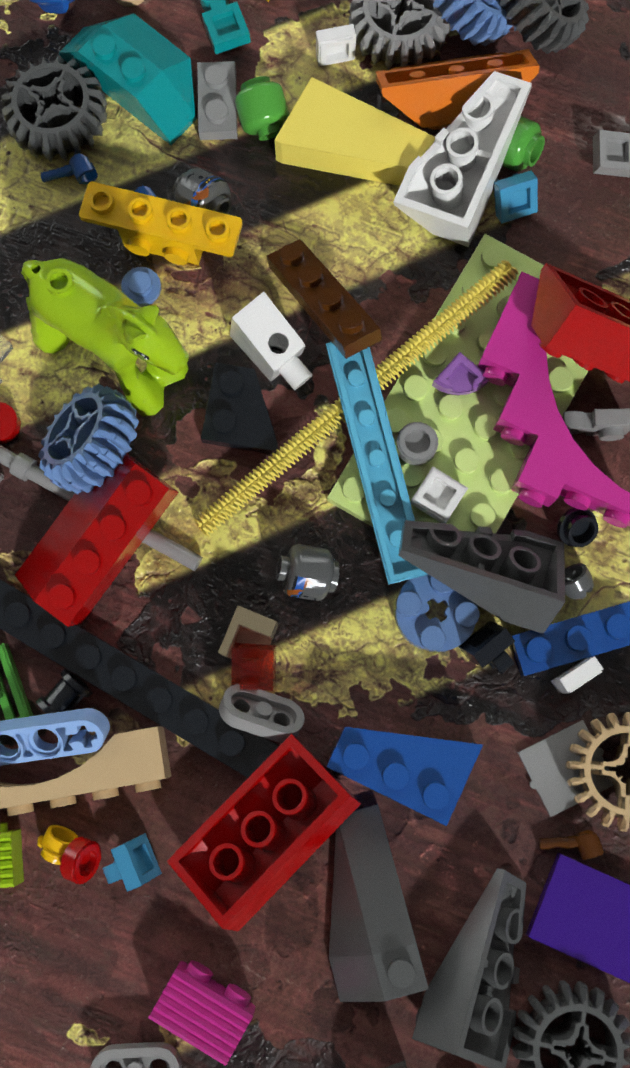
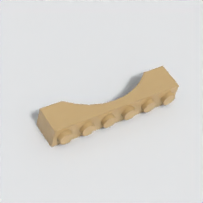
M156 726L114 734L104 747L84 764L56 779L31 784L0 782V809L7 808V815L13 816L33 812V803L49 800L50 808H57L76 804V795L92 792L93 800H100L119 796L118 787L135 784L136 793L161 788L160 780L171 777L164 727Z

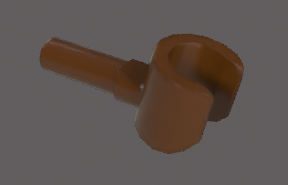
M583 830L567 837L539 838L540 849H570L577 847L583 860L595 858L604 853L599 837L591 830Z

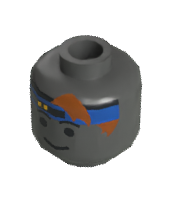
M196 167L182 173L174 183L172 194L175 202L229 214L231 210V192L229 185L224 179L205 169Z
M295 544L290 548L287 556L280 555L276 567V580L282 581L284 593L290 597L321 601L327 596L328 592L334 593L337 587L340 570L339 562L333 559V555L328 549Z

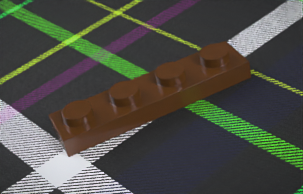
M301 239L267 255L269 268L346 359L382 340L380 327Z

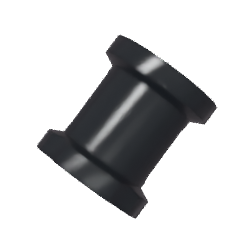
M64 669L60 673L62 678L45 697L41 696L36 701V704L46 714L70 711L84 697L89 698L93 691L75 674Z

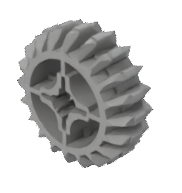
M352 0L350 3L351 15L349 16V24H354L356 45H360L362 56L372 54L371 60L374 65L381 60L386 61L385 64L388 70L392 67L393 63L400 64V67L407 66L408 62L418 66L422 63L423 58L431 61L435 55V50H441L445 38L449 34L450 24L445 19H441L442 14L440 10L433 7L435 0Z

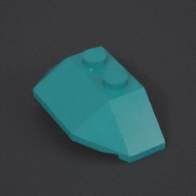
M134 13L83 27L59 52L61 58L67 63L74 58L79 63L80 68L87 66L93 77L99 80L104 93L170 146L196 120L191 58Z

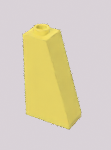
M311 77L277 134L274 143L276 161L282 164L400 186L409 165L418 155L421 157L435 142V136Z

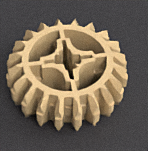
M630 712L624 714L622 725L619 724L615 713H609L606 715L607 729L600 720L594 719L590 724L596 734L595 736L584 729L580 730L577 734L586 746L570 745L569 751L580 756V761H567L565 767L570 770H579V777L568 779L567 784L569 787L582 785L584 791L576 794L574 801L576 803H582L587 799L592 801L585 811L588 817L595 816L601 809L604 811L600 823L602 826L609 827L613 822L614 816H616L618 830L627 832L630 822V778L627 779V783H623L621 781L623 776L617 777L616 771H607L604 768L624 765L625 760L630 762ZM621 735L620 745L617 746V753L612 761H592L595 750L605 739ZM591 774L606 777L613 783L615 797H617V806L612 805L599 794L594 786Z

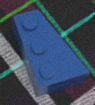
M344 726L326 767L447 826L483 745Z

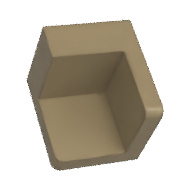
M237 605L218 653L259 670L278 628V622Z

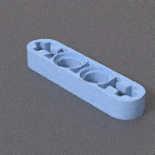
M93 708L0 721V735H8L14 738L18 743V748L9 749L0 742V766L93 753L102 747L110 730L109 721L102 712ZM81 726H85L87 730H80ZM47 729L52 731L57 736L58 742L54 744L44 742L39 737L38 730Z

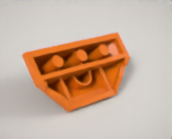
M526 49L512 53L500 52L421 63L418 66L415 64L391 68L390 70L375 71L377 84L384 98L421 128L428 127L429 129L439 130L443 129V127L446 128L462 112V106L494 71L531 82L539 73V64L530 50Z

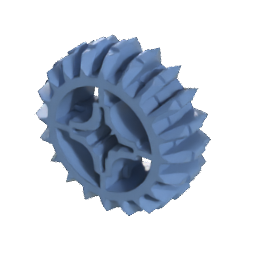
M435 0L433 3V7L440 10L442 14L441 19H445L450 24V31H458L463 41L469 38L474 46L479 43L483 46L494 43L497 39H502L510 32L509 29L514 26L511 20L505 18L507 13L500 6V0Z
M97 384L93 388L86 387L81 394L75 393L72 401L63 404V409L60 413L54 415L55 420L52 425L46 428L48 433L41 440L43 448L39 451L38 455L41 459L39 468L44 471V475L50 479V482L76 494L82 491L89 493L93 490L94 486L101 487L107 476H114L116 467L119 464H123L125 454L132 450L130 443L137 437L134 429L139 423V420L136 418L137 410L124 395L116 389L112 390L108 386L103 387Z

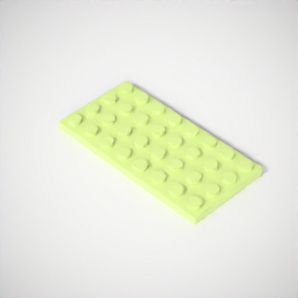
M484 234L437 315L440 316L439 313L444 312V309H448L447 306H452L451 303L455 302V299H459V296L467 293V289H471V286L479 283L478 280H483L482 277L490 273V270H494V267H498L497 264L502 263V260L509 261L511 266L517 269L519 274L515 273L516 280L512 279L511 284L508 282V287L504 285V290L501 289L500 293L497 292L496 297L493 295L492 300L488 297V303L484 300L485 306L480 303L481 309L476 307L477 313L472 310L473 316L470 313L469 319L465 316L466 322L461 319L462 325L460 326L457 323V329L453 326L454 332L449 329L450 335L446 332V339L441 336L442 342L438 339V345L435 342L433 343L435 348L430 345L431 351L426 349L427 354L422 352L423 358L418 355L419 361L415 358V365L412 361L410 362L411 368L406 365L408 370H403L404 374L401 373L384 403L395 445L400 430L412 422H422L434 429L438 437V448L434 457L429 462L423 465H410L399 457L410 501L431 468L435 467L468 488L446 524H453L459 531L475 532L478 526L491 527L492 532L496 534L518 496V493L512 491L511 488L530 448L526 444L523 446L510 444L501 438V433L493 430L512 387L506 384L498 386L488 382L476 392L467 395H451L441 392L432 386L433 381L459 352L478 366L521 272L540 279L543 264L487 234ZM547 353L549 381L561 417H563V413L567 410L588 370L580 367L572 358L564 355L556 358ZM353 453L328 495L327 501L373 527ZM411 504L415 521L440 523Z

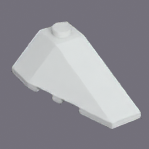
M494 71L462 106V112L447 129L443 127L435 136V142L421 157L418 155L409 165L393 201L394 206L433 235L469 247L486 209L494 182L497 180L530 93L532 83Z

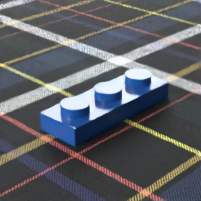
M630 601L550 624L544 634L530 630L512 635L515 642L511 644L521 677L629 646Z

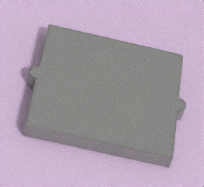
M583 720L517 752L531 779L529 786L532 789H536L549 817L578 804L574 801V796L584 791L582 785L568 786L567 780L579 777V770H570L565 767L567 761H580V756L569 751L570 745L586 746L577 735L582 729L589 732ZM597 747L592 761H604L602 757L604 750ZM591 774L594 786L599 793L614 786L608 778Z

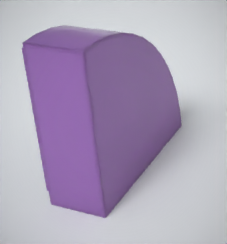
M459 352L433 381L432 386L447 394L467 395L483 388L489 379L483 376V370Z

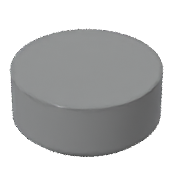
M412 422L404 426L400 430L396 441L399 457L410 465H423L429 462L434 457L438 448L436 432L432 427L422 422Z

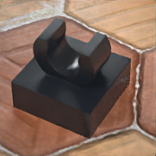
M492 621L487 622L459 646L467 659L481 668L488 664L492 669L496 668L500 674H503L514 664L505 649L513 644L515 640L506 628Z

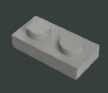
M235 61L197 62L198 133L200 140L238 139L237 109L235 105V98L237 96Z

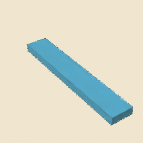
M332 342L326 343L387 583L390 585L429 575L398 556L402 526L405 520L415 521L370 347L346 359Z

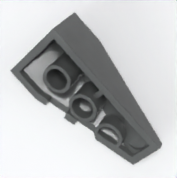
M405 520L402 526L398 556L502 621L544 634L565 604V557L563 542L526 530L513 529L510 535L494 534L491 527L478 526L475 532L459 531L453 524Z
M378 804L356 809L336 829L329 960L340 1002H385L429 989Z
M496 869L429 984V989L425 991L421 1007L416 1015V1026L412 1039L488 1068L506 1067L513 1038L512 1029L516 1024L517 1011L509 1009L511 984L519 983L520 968L514 966L513 953L514 944L521 940L523 934L526 882L506 870Z

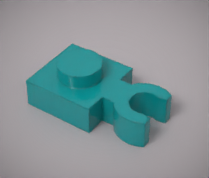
M200 0L201 7L205 11L201 13L203 24L215 54L251 43L250 32L237 1L228 4L229 0Z

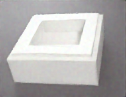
M354 24L316 31V58L318 66L355 59L356 33Z
M432 467L410 502L413 506L440 523L446 524L468 488L437 468Z
M595 656L585 658L551 680V683L558 693H571L602 673L603 667Z

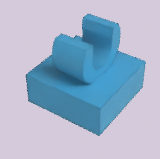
M531 170L521 174H513V176L502 180L497 179L494 182L495 212L501 224L538 212V178Z
M146 833L111 849L115 861L102 868L108 884L122 879L127 892L144 885L162 874Z

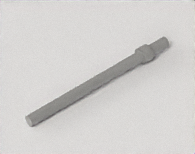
M0 445V464L8 467L10 474L24 482L31 480L63 499L70 501L75 493L50 482V479L44 475V471L37 466V460L24 453L17 455ZM151 529L142 542L193 571L197 570L203 558Z

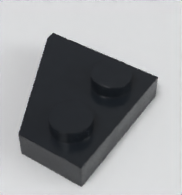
M215 363L201 434L202 443L267 454H276V449L279 450L255 369Z

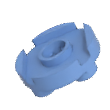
M430 575L409 579L401 588L396 601L395 620L399 631L410 644L427 651L446 652L458 647L471 636L480 617L477 604ZM434 600L436 603H445L447 606L444 611L445 620L440 622L437 617L430 620L426 616V612L430 609L428 601Z

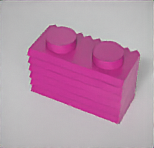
M191 960L188 965L185 961H180L148 1018L226 1066L251 1022L256 1006L250 1002L251 996L239 986L229 983L227 988H225L222 984L211 979L213 972L203 964Z

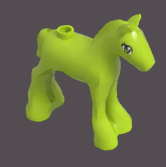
M68 259L29 260L24 262L21 273L26 279L29 288V297L26 298V303L29 310L31 333L35 346L44 353L55 354L63 350L69 341L72 340L77 345L96 354L115 372L127 400L131 402V405L137 410L138 414L142 417L156 415L164 406L165 387L185 378L188 372L187 362L189 359V354L183 348L172 328L158 314L159 307L156 304L140 307L117 286L101 278L85 266ZM138 357L147 364L143 372H140L136 365Z

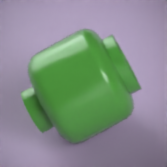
M267 76L256 77L244 82L240 86L241 91L235 98V105L242 129L249 135H258L260 141L276 138L280 128H282L290 114L281 85L270 81V78Z
M520 116L503 161V167L520 172L528 166L532 167L541 156L545 144V138L541 135V127L537 122Z

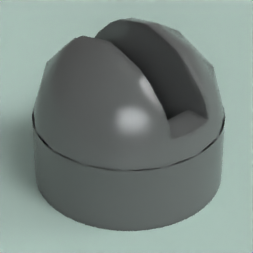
M578 563L565 568V595L574 600L586 598L587 593L592 592L594 587L592 575L586 565Z

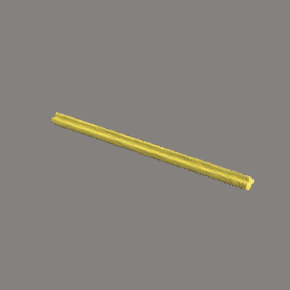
M502 260V263L497 264L498 267H494V270H490V273L482 277L483 280H478L479 283H475V286L467 289V293H463V296L455 299V302L451 303L452 306H447L448 309L440 312V316L436 315V319H432V322L424 325L425 329L421 328V332H416L417 335H412L413 339L409 338V342L405 341V345L397 348L398 352L393 351L394 355L390 354V358H385L386 361H381L382 364H378V368H375L380 388L385 390L383 385L385 384L388 387L387 381L392 384L391 378L396 380L395 375L400 377L399 371L404 374L402 369L404 368L407 371L406 365L411 368V361L415 365L414 359L416 358L419 361L418 355L423 358L422 352L427 354L426 349L431 351L430 345L435 348L433 343L435 342L438 345V339L442 342L441 336L446 339L445 333L447 332L450 335L449 329L454 332L453 326L456 329L458 328L457 323L461 326V319L466 322L465 316L468 319L469 313L473 316L472 310L477 313L476 307L481 309L480 303L485 306L484 300L488 303V297L492 300L493 295L496 297L497 292L500 293L501 289L504 290V285L508 287V282L511 284L512 279L515 281V273L519 274L517 269L512 267L509 261ZM340 399L338 401L335 400V404L331 403V407H327V410H323V414L319 413V417H315V421L311 420V424L307 423L308 426H304V430H299V434L295 433L296 436L291 437L292 441L288 439V444L284 443V447L280 446V450L276 449V454L272 453V457L268 456V460L264 459L265 462L260 463L261 467L256 466L257 471L252 469L253 474L249 472V477L245 475V480L241 479L242 484L237 482L238 487L233 485L234 491L229 489L230 494L225 492L226 497L221 495L222 501L217 499L218 504L213 502L214 507L209 505L210 510L205 509L207 514L201 512L203 517L197 516L199 521L194 518L193 520L203 534L208 537L210 536L209 533L213 534V529L218 530L217 526L221 527V523L225 524V520H229V516L233 517V513L237 514V510L240 511L241 507H245L244 503L249 504L248 499L252 501V496L256 498V493L261 494L260 490L264 491V487L268 488L267 483L272 484L271 479L276 481L275 476L280 478L279 473L283 475V470L287 472L286 466L292 468L290 463L295 465L294 459L299 462L298 456L303 458L301 453L307 455L305 450L311 452L309 447L314 449L313 443L318 446L317 440L323 442L321 437L326 439L325 433L330 436L329 430L334 432L332 427L338 429L337 423L342 426L340 421L342 420L345 423Z

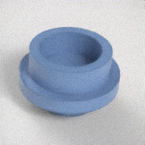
M136 267L125 274L122 279L121 289L139 306H148L159 297L161 282L158 275L152 269Z

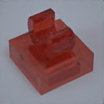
M235 643L232 647L231 686L240 684V689L273 691L276 685V645Z

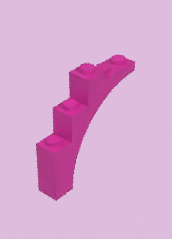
M521 272L478 364V367L484 371L483 376L489 379L488 382L498 386L506 384L512 387L493 430L501 433V438L516 446L526 444L530 446L511 490L520 494L519 499L538 508H541L543 505L549 507L561 495L565 497V503L576 509L588 510L590 508L603 514V520L611 525L620 528L630 527V493L619 487L591 462L574 441L558 411L549 381L547 353L540 347L539 343L541 340L531 326L539 279Z

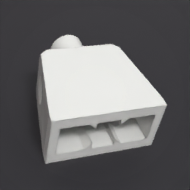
M262 292L232 317L230 337L270 381L281 374L295 391L312 377L313 374L299 359L305 349L304 342L265 292ZM270 348H279L283 353L276 354Z

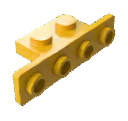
M93 181L88 183L79 211V217L84 222L117 229L124 246L130 252L140 256H148L149 253L163 256L169 262L177 265H186L187 263L199 265L203 251L232 257L243 225L242 219L237 216Z

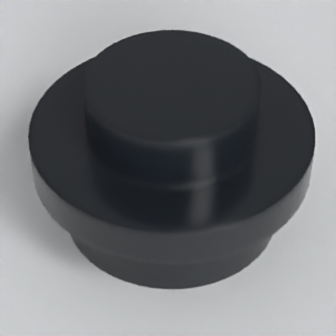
M572 508L563 514L557 525L559 539L572 547L587 546L598 534L596 517L589 509L580 510Z

